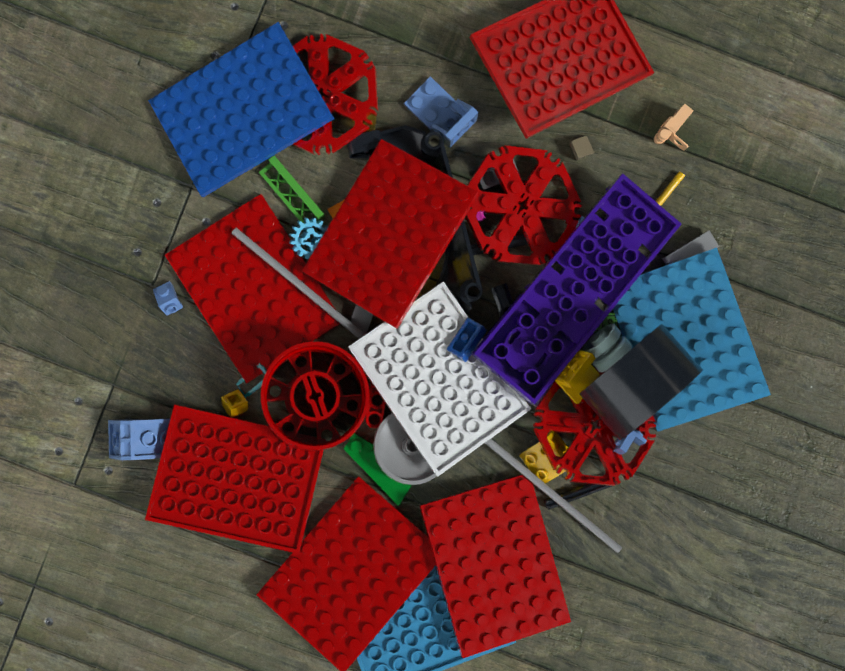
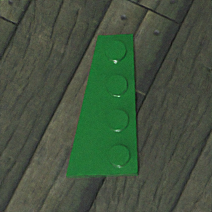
M354 433L344 447V450L399 506L411 485L402 484L389 478L376 461L373 444Z

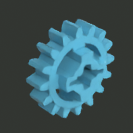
M313 217L311 221L308 218H304V223L298 220L299 226H292L295 232L289 233L293 237V240L289 241V243L295 244L292 250L298 251L297 255L300 257L304 254L306 259H309L310 255H312L328 228L326 225L322 226L323 221L321 220L316 223V218ZM312 226H316L320 232H314ZM310 235L314 236V238L311 239V242L307 241V239L310 238ZM300 245H306L308 251L304 250Z

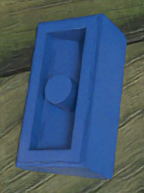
M467 318L447 350L462 361L467 362L471 353L485 335L486 329L483 325Z

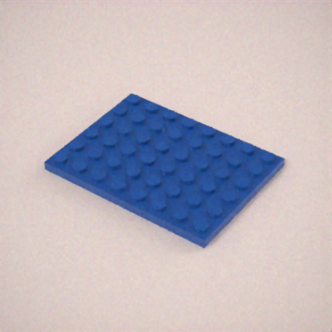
M279 22L148 100L201 197L207 196L334 120L332 113Z

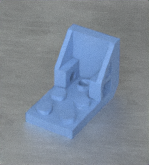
M431 76L404 103V106L431 132L435 131L441 134L444 144L449 148L477 121L478 111L474 107L459 99L455 101Z
M170 419L108 420L109 458L116 460L161 458Z

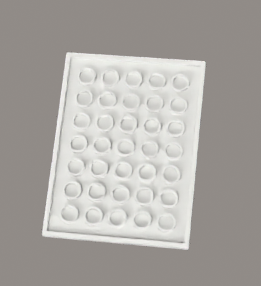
M444 282L414 301L398 329L384 322L347 347L437 477L531 410V407L521 395L472 354L467 362H464L447 350L468 316Z

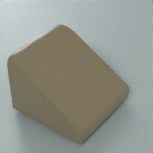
M587 136L572 140L569 143L577 161L594 154Z

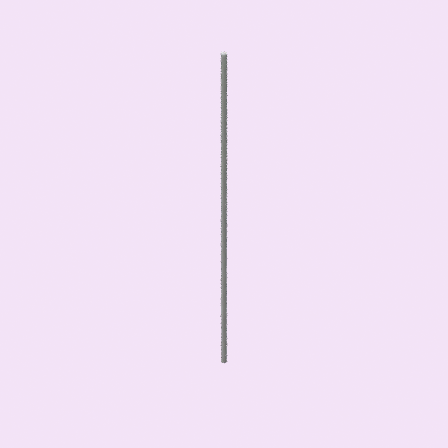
M237 227L232 231L235 237L358 339L366 335ZM492 439L485 442L487 446L616 553L621 551L622 547L500 445Z

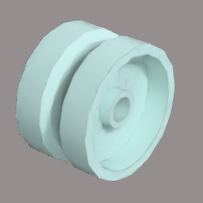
M609 324L600 329L582 347V351L592 353L596 359L593 361V365L599 372L607 371L632 348V344L625 336L620 337L621 331L615 324Z

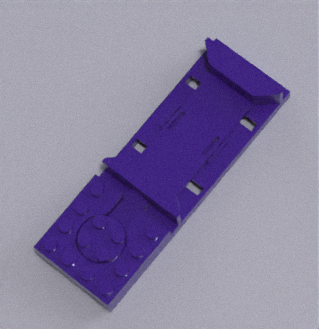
M621 174L614 183L606 188V193L536 278L525 286L526 290L518 296L471 354L530 404H536L681 226V223L627 176ZM599 208L607 214L603 220L595 214ZM641 245L651 252L648 257H645L638 251ZM555 261L563 267L560 273L551 267ZM598 298L608 305L604 311L594 304Z

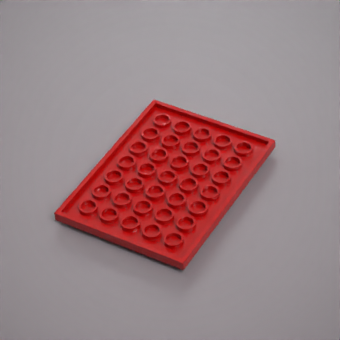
M543 0L471 34L469 37L526 139L654 74L652 67L614 0Z
M381 139L302 272L398 329L479 193Z
M262 194L165 254V257L246 384L263 374V371L257 368L259 363L267 370L271 363L288 348L304 342H313L340 325L337 320L232 234V231L237 227L335 309L319 282L302 272L306 262L302 256L297 255L298 251L292 250L295 245L289 243L291 241L290 237Z
M174 405L145 520L299 554L324 450L304 451L291 447L281 441L272 432L270 427ZM283 430L286 434L292 433V431ZM297 433L294 439L305 444H317V437Z
M517 475L419 505L462 658L571 622L534 486L524 475Z
M358 476L302 541L300 553H292L256 595L339 671H346L436 564L428 536Z

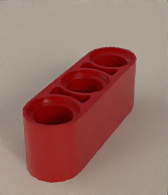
M372 382L366 423L371 428H377L384 420L386 403L383 400V403L379 406L373 404V396L380 394ZM371 414H377L380 417L378 424L370 422L369 417Z

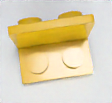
M580 350L555 379L557 384L576 404H579L583 399L579 394L600 376L591 365L596 359L592 353Z
M551 431L547 434V439L554 454L562 457L568 447L557 432ZM540 442L519 455L528 469L545 484L566 472L564 469L559 474L556 473V470L553 471Z

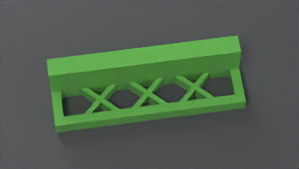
M272 156L269 159L270 163L259 171L260 175L299 221L304 223V211L312 212L316 216V223L325 217L324 213L276 156ZM274 167L278 171L277 179H269L265 173ZM280 183H288L290 185L289 194L279 191ZM292 197L301 198L302 208L292 207Z

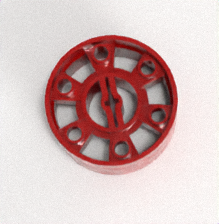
M304 342L288 348L271 363L265 373L261 386V406L268 426L281 441L291 447L304 451H322L344 442L360 427L369 406V385L360 364L344 349L326 342ZM311 352H320L334 356L327 372L312 369ZM298 358H304L307 364L301 368L296 365L295 361ZM287 360L297 373L288 385L272 378L277 369ZM336 365L343 366L344 373L341 375L336 374L334 367ZM353 373L359 384L360 394L343 395L339 381ZM316 379L325 381L333 390L334 405L330 412H327L323 401L324 393L318 387ZM300 383H302L306 394L305 402L310 406L313 417L304 415L295 405L294 392ZM272 387H279L281 389V394L278 397H273L270 394ZM312 391L315 396H319L317 399V404L314 401V399L310 400ZM285 401L289 415L275 424L270 416L267 402ZM348 401H354L357 404L355 411L347 409ZM340 412L356 419L350 429L342 436H340L331 423ZM286 423H291L294 426V431L290 434L284 433L282 429ZM301 425L316 428L317 444H305L294 440ZM329 430L332 433L331 440H323L321 437L322 431Z

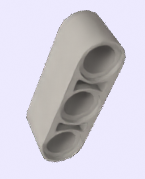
M709 230L667 255L662 260L665 265H669L718 248L719 245Z

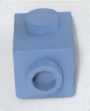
M170 281L153 289L158 306L165 315H170L183 308Z
M634 430L621 440L617 438L615 441L616 447L613 451L621 455L627 452L632 442L640 446L645 444L647 440L640 431Z

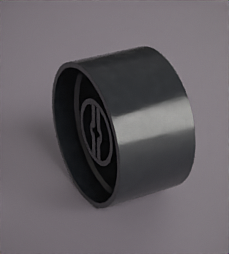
M661 324L579 395L612 433L621 440L679 394L703 369L664 325Z

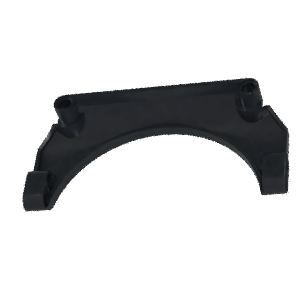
M404 125L381 132L374 130L362 133L346 144L350 159L369 160L378 143L383 139L453 178L441 134L435 131L426 134V131ZM436 138L439 140V144L431 146L429 140ZM463 220L446 248L444 265L435 287L444 282L467 315L472 309L470 302L476 301L481 297L482 286ZM476 287L479 290V295L471 297L468 294V289Z

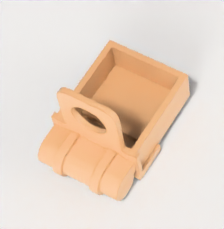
M686 104L682 105L673 116L669 117L662 124L661 128L657 131L658 133L654 136V142L662 144L669 139L681 150H686L689 147L688 144L675 133L694 110Z

